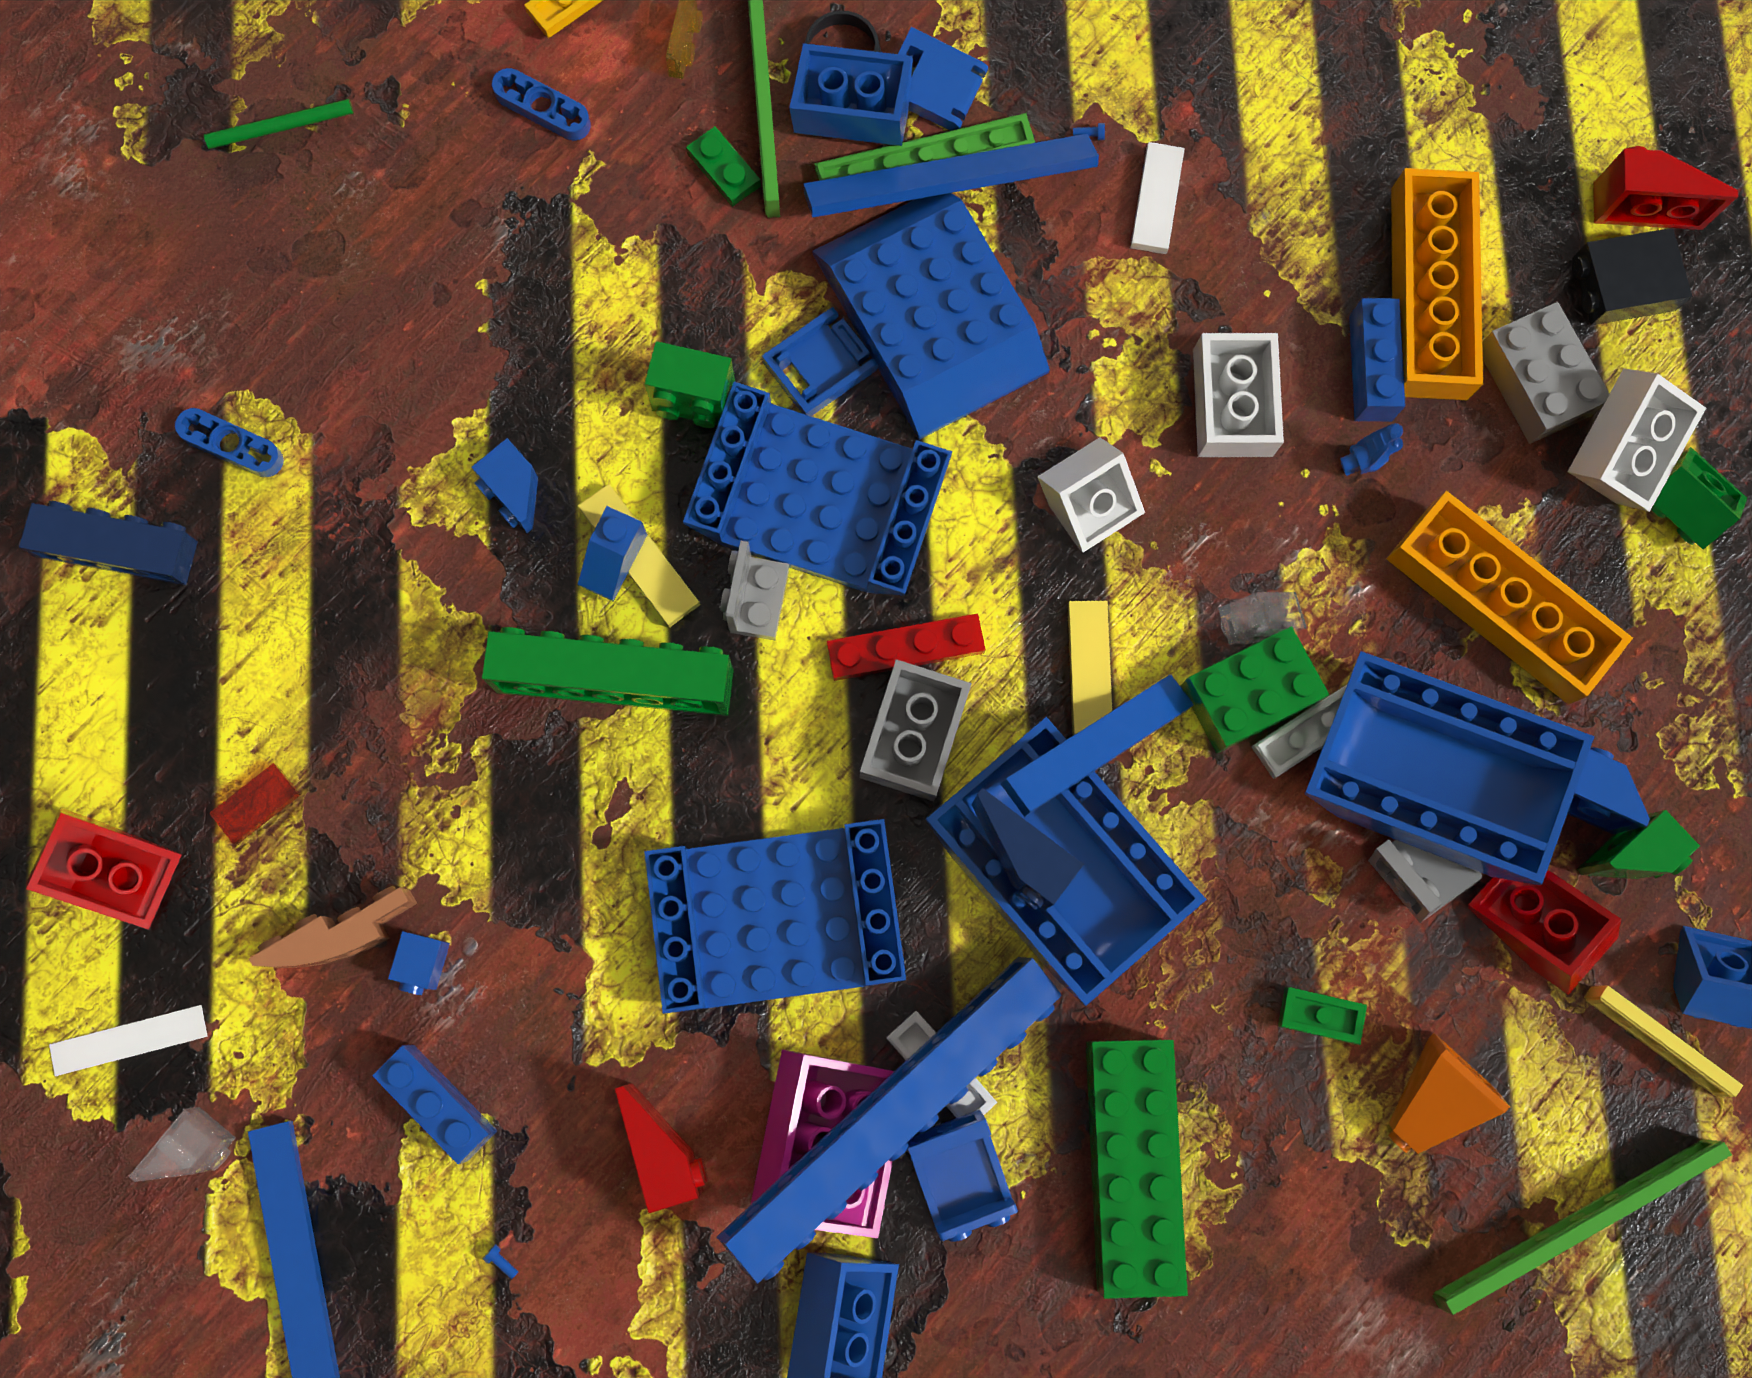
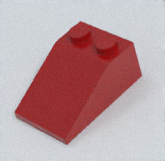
M1643 146L1624 148L1593 183L1594 224L1703 230L1738 198V190L1662 150H1647Z
M60 808L27 880L26 889L149 930L182 854L103 822Z
M1548 869L1542 885L1493 877L1468 904V908L1524 962L1568 995L1618 939L1622 920Z
M633 1083L615 1088L648 1214L697 1199L704 1191L703 1186L708 1182L703 1159H695L694 1152Z

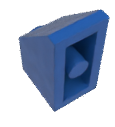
M606 506L589 539L578 586L614 602L648 535L643 523Z

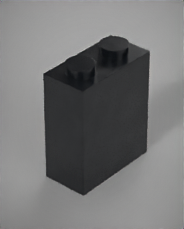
M1673 228L1587 242L1572 258L1573 275L1578 279L1582 292V308L1588 314L1591 326L1674 312L1693 297Z

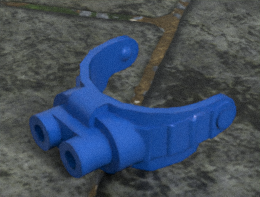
M1397 423L1388 425L1367 435L1357 444L1352 445L1349 449L1350 454L1340 458L1345 475L1348 476L1358 471L1361 475L1367 472H1375L1389 461V456L1398 452L1403 447V441L1400 438L1403 435L1402 426Z

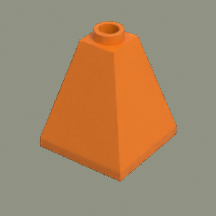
M1433 1033L1428 1038L1389 1121L1392 1132L1388 1136L1404 1152L1407 1153L1412 1148L1419 1154L1505 1113L1510 1106L1492 1084L1438 1035Z

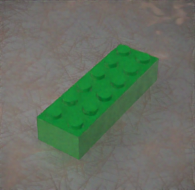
M502 627L501 633L488 631L482 679L496 693L725 716L729 714L733 667L729 655L723 654V650L720 648L704 646L699 647V652L684 651L682 645L675 643H660L659 648L643 647L644 642L635 639H620V644L604 643V638L594 635H581L580 640L564 639V634L554 631H541L540 636L525 635L524 630L513 627Z
M1174 1040L1086 1041L1097 1292L1104 1299L1188 1296Z

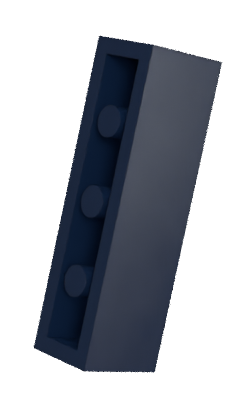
M49 501L48 506L31 503L19 548L34 557L176 584H187L198 541L185 532V527L171 522H162L161 527L148 525L146 519L133 515H124L123 520L110 518V513L95 508H86L85 513L73 511L72 506L57 501Z

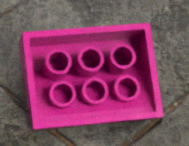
M782 1049L751 1204L895 1071ZM888 1160L877 1170L878 1177L870 1186L861 1191L857 1189L846 1200V1208L837 1217L831 1220L826 1219L815 1230L878 1238L893 1161Z

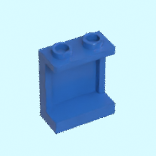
M981 1110L942 1123L925 1132L916 1133L907 1142L909 1144L908 1151L940 1241L947 1239L950 1242L963 1240L972 1234V1230L984 1225L988 1227L1002 1225L1010 1220V1215L1018 1212L996 1154L988 1123Z

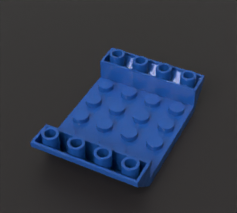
M733 382L683 524L716 543L736 551L739 550L741 540L749 542L752 556L787 563L792 569L866 593L905 596L953 451L918 440L915 441L913 449L771 404L770 393Z
M884 819L844 824V828L743 842L687 849L685 846L644 851L663 1014L906 980Z

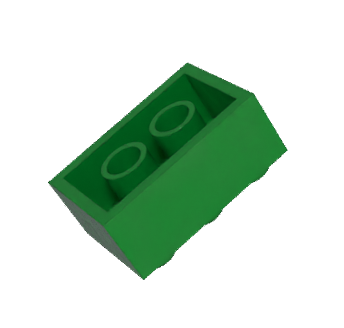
M1292 626L1188 677L1180 685L1194 704L1192 709L1216 754L1317 704L1330 695Z

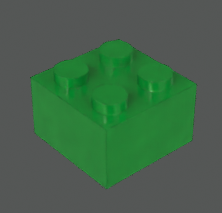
M656 341L644 383L652 411H656L658 416L665 419L677 420L678 417L693 420V423L698 426L714 428L719 423L733 382H735L732 358Z

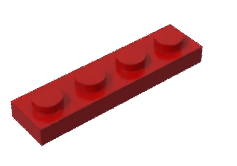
M978 613L827 641L834 681L892 671L896 660L919 666L985 654L986 651Z

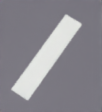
M202 1005L49 1044L54 1075L59 1076L208 1036Z

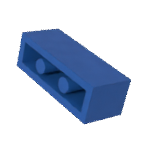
M1362 298L1349 316L1354 421L1392 422L1405 407L1400 299Z
M402 1045L372 1075L458 1165L469 1161L497 1132L493 1125L415 1045Z

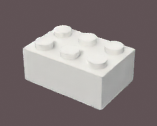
M1202 333L1193 349L1198 457H1273L1284 443L1278 333Z
M1623 368L1568 472L1616 504L1650 512L1706 407L1658 373Z

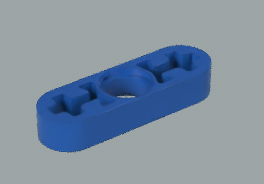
M502 69L493 77L492 88L496 99L501 105L568 140H581L589 133L591 128L590 118L587 109L581 103L516 69ZM513 83L516 84L518 92L513 89H509L507 93H505L503 89L504 86L511 87ZM540 97H545L552 101L550 108L543 112L532 109V103ZM576 116H579V124L573 122L570 126L567 125L565 117L573 120Z
M190 408L180 413L176 419V432L186 443L255 475L271 477L277 474L283 466V454L271 441L203 410ZM191 423L194 425L200 423L211 434L210 437H207L199 431L191 432L188 428ZM228 434L238 435L239 444L236 449L230 452L221 450L220 442L223 437ZM251 448L254 452L261 455L268 453L271 456V460L259 463L252 455L248 454L249 449Z

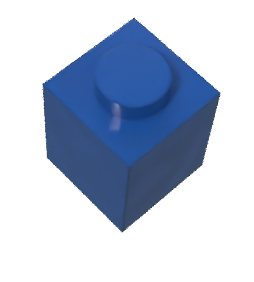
M402 931L388 979L400 982L398 990L416 995H422L424 988L437 990L450 943Z

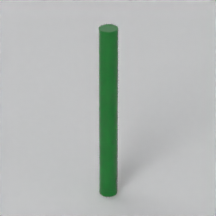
M345 99L204 134V139L208 149L354 114L350 100Z

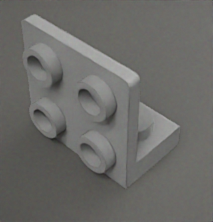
M742 540L740 541L739 550H732L729 559L728 574H731L730 583L732 585L731 589L724 588L720 606V611L723 612V620L727 621L730 633L776 641L790 566L787 563L751 557L749 542Z
M1387 840L1376 848L1368 860L1419 923H1422L1482 878V874L1478 871L1398 840L1394 842Z

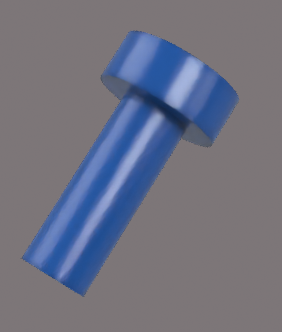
M1098 123V127L1073 128V136L1088 134L1089 137H1098V140H1105V123Z
M495 1244L482 1259L487 1264L492 1261L512 1280L519 1271L499 1254L501 1248Z

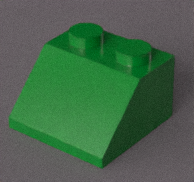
M1690 447L1679 457L1651 510L1662 519L1668 517L1678 527L1676 530L1682 539L1691 545L1696 543L1704 550L1740 519L1747 497Z
M1667 810L1648 814L1650 820L1646 827L1612 835L1576 870L1585 876L1641 879L1652 876L1656 879L1668 873L1676 875L1692 863L1693 860L1690 855L1700 845Z

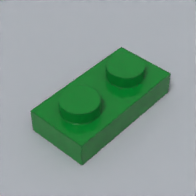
M716 126L686 147L689 157L732 207L761 186L760 178Z
M1285 987L1278 1027L1361 1045L1367 1005Z

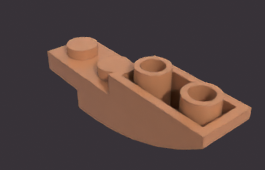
M395 886L388 887L377 893L373 897L374 903L363 910L356 907L340 915L337 918L339 922L337 925L332 918L317 917L316 914L300 920L294 925L296 931L284 938L278 935L258 946L260 952L250 957L249 961L252 966L299 968L327 964L354 956L390 939L383 924L413 907L417 902L410 890L401 887L396 889Z

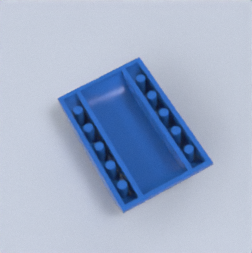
M948 193L915 199L812 251L813 256L865 347L870 352L872 359H875L878 363L881 375L919 440L1049 373L1050 369L1036 324L965 204L954 194Z
M1360 651L1305 795L1338 818L1495 878L1542 885L1595 736Z
M1045 717L925 820L949 855L1048 971L1084 1006H1087L1207 899L1095 772L1026 817L1023 816L1001 786V783L1015 772L1067 740L1053 723ZM982 788L1084 864L1057 902L1048 909L1044 910L1040 907L1033 910L1016 897L1019 891L1011 885L971 805Z

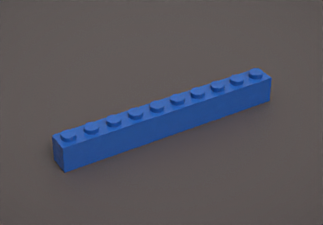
M1017 957L716 1238L745 1273L757 1284L762 1279L769 1280L774 1277L784 1266L783 1259L795 1248L800 1250L808 1245L816 1235L815 1229L823 1221L837 1217L846 1208V1200L857 1189L860 1191L864 1190L876 1180L879 1168L888 1160L894 1161L903 1155L909 1147L907 1142L917 1132L922 1133L930 1129L939 1119L937 1114L948 1103L950 1105L954 1104L965 1096L968 1092L967 1085L973 1079L989 1073L998 1063L996 1058L1006 1048L1012 1049L1024 1040L1027 1035L1025 1030L1035 1021L1040 1022L1047 1018L1055 1009L1053 1004L1062 994L1033 958Z

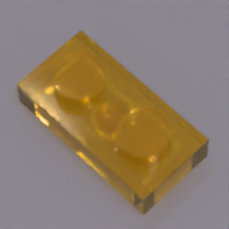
M679 0L666 54L669 77L683 79L686 65L692 66L695 44L692 43L694 33H700L703 18L702 11L697 9L696 0Z

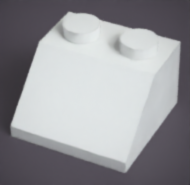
M1101 437L1038 476L1049 507L1082 552H1085L1145 513L1124 453Z

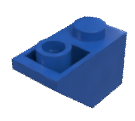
M506 438L471 467L479 478L474 484L488 500L495 497L502 504L503 507L498 511L512 528L519 524L526 533H529L533 529L538 476L532 465Z

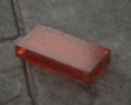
M273 763L209 814L233 844L238 845L301 794L281 768Z

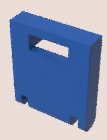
M911 27L898 52L900 55L908 54V56H912L913 61L918 63L911 76L909 111L950 131L960 129L962 120H965L982 84V78L985 77L988 71V66L984 62Z
M834 307L828 309L762 355V363L799 411L809 416L816 414L870 376L879 367L875 359H871L862 366H859L868 359L870 352L843 318L832 325L830 329L828 325L839 316ZM791 364L809 386L802 391V394L799 393L782 371Z

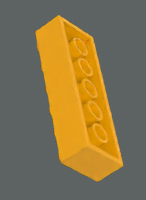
M1405 168L1391 188L1392 299H1400L1405 397L1468 400L1483 385L1479 172Z
M1447 490L1427 508L1386 558L1568 705L1587 697L1633 639V637Z

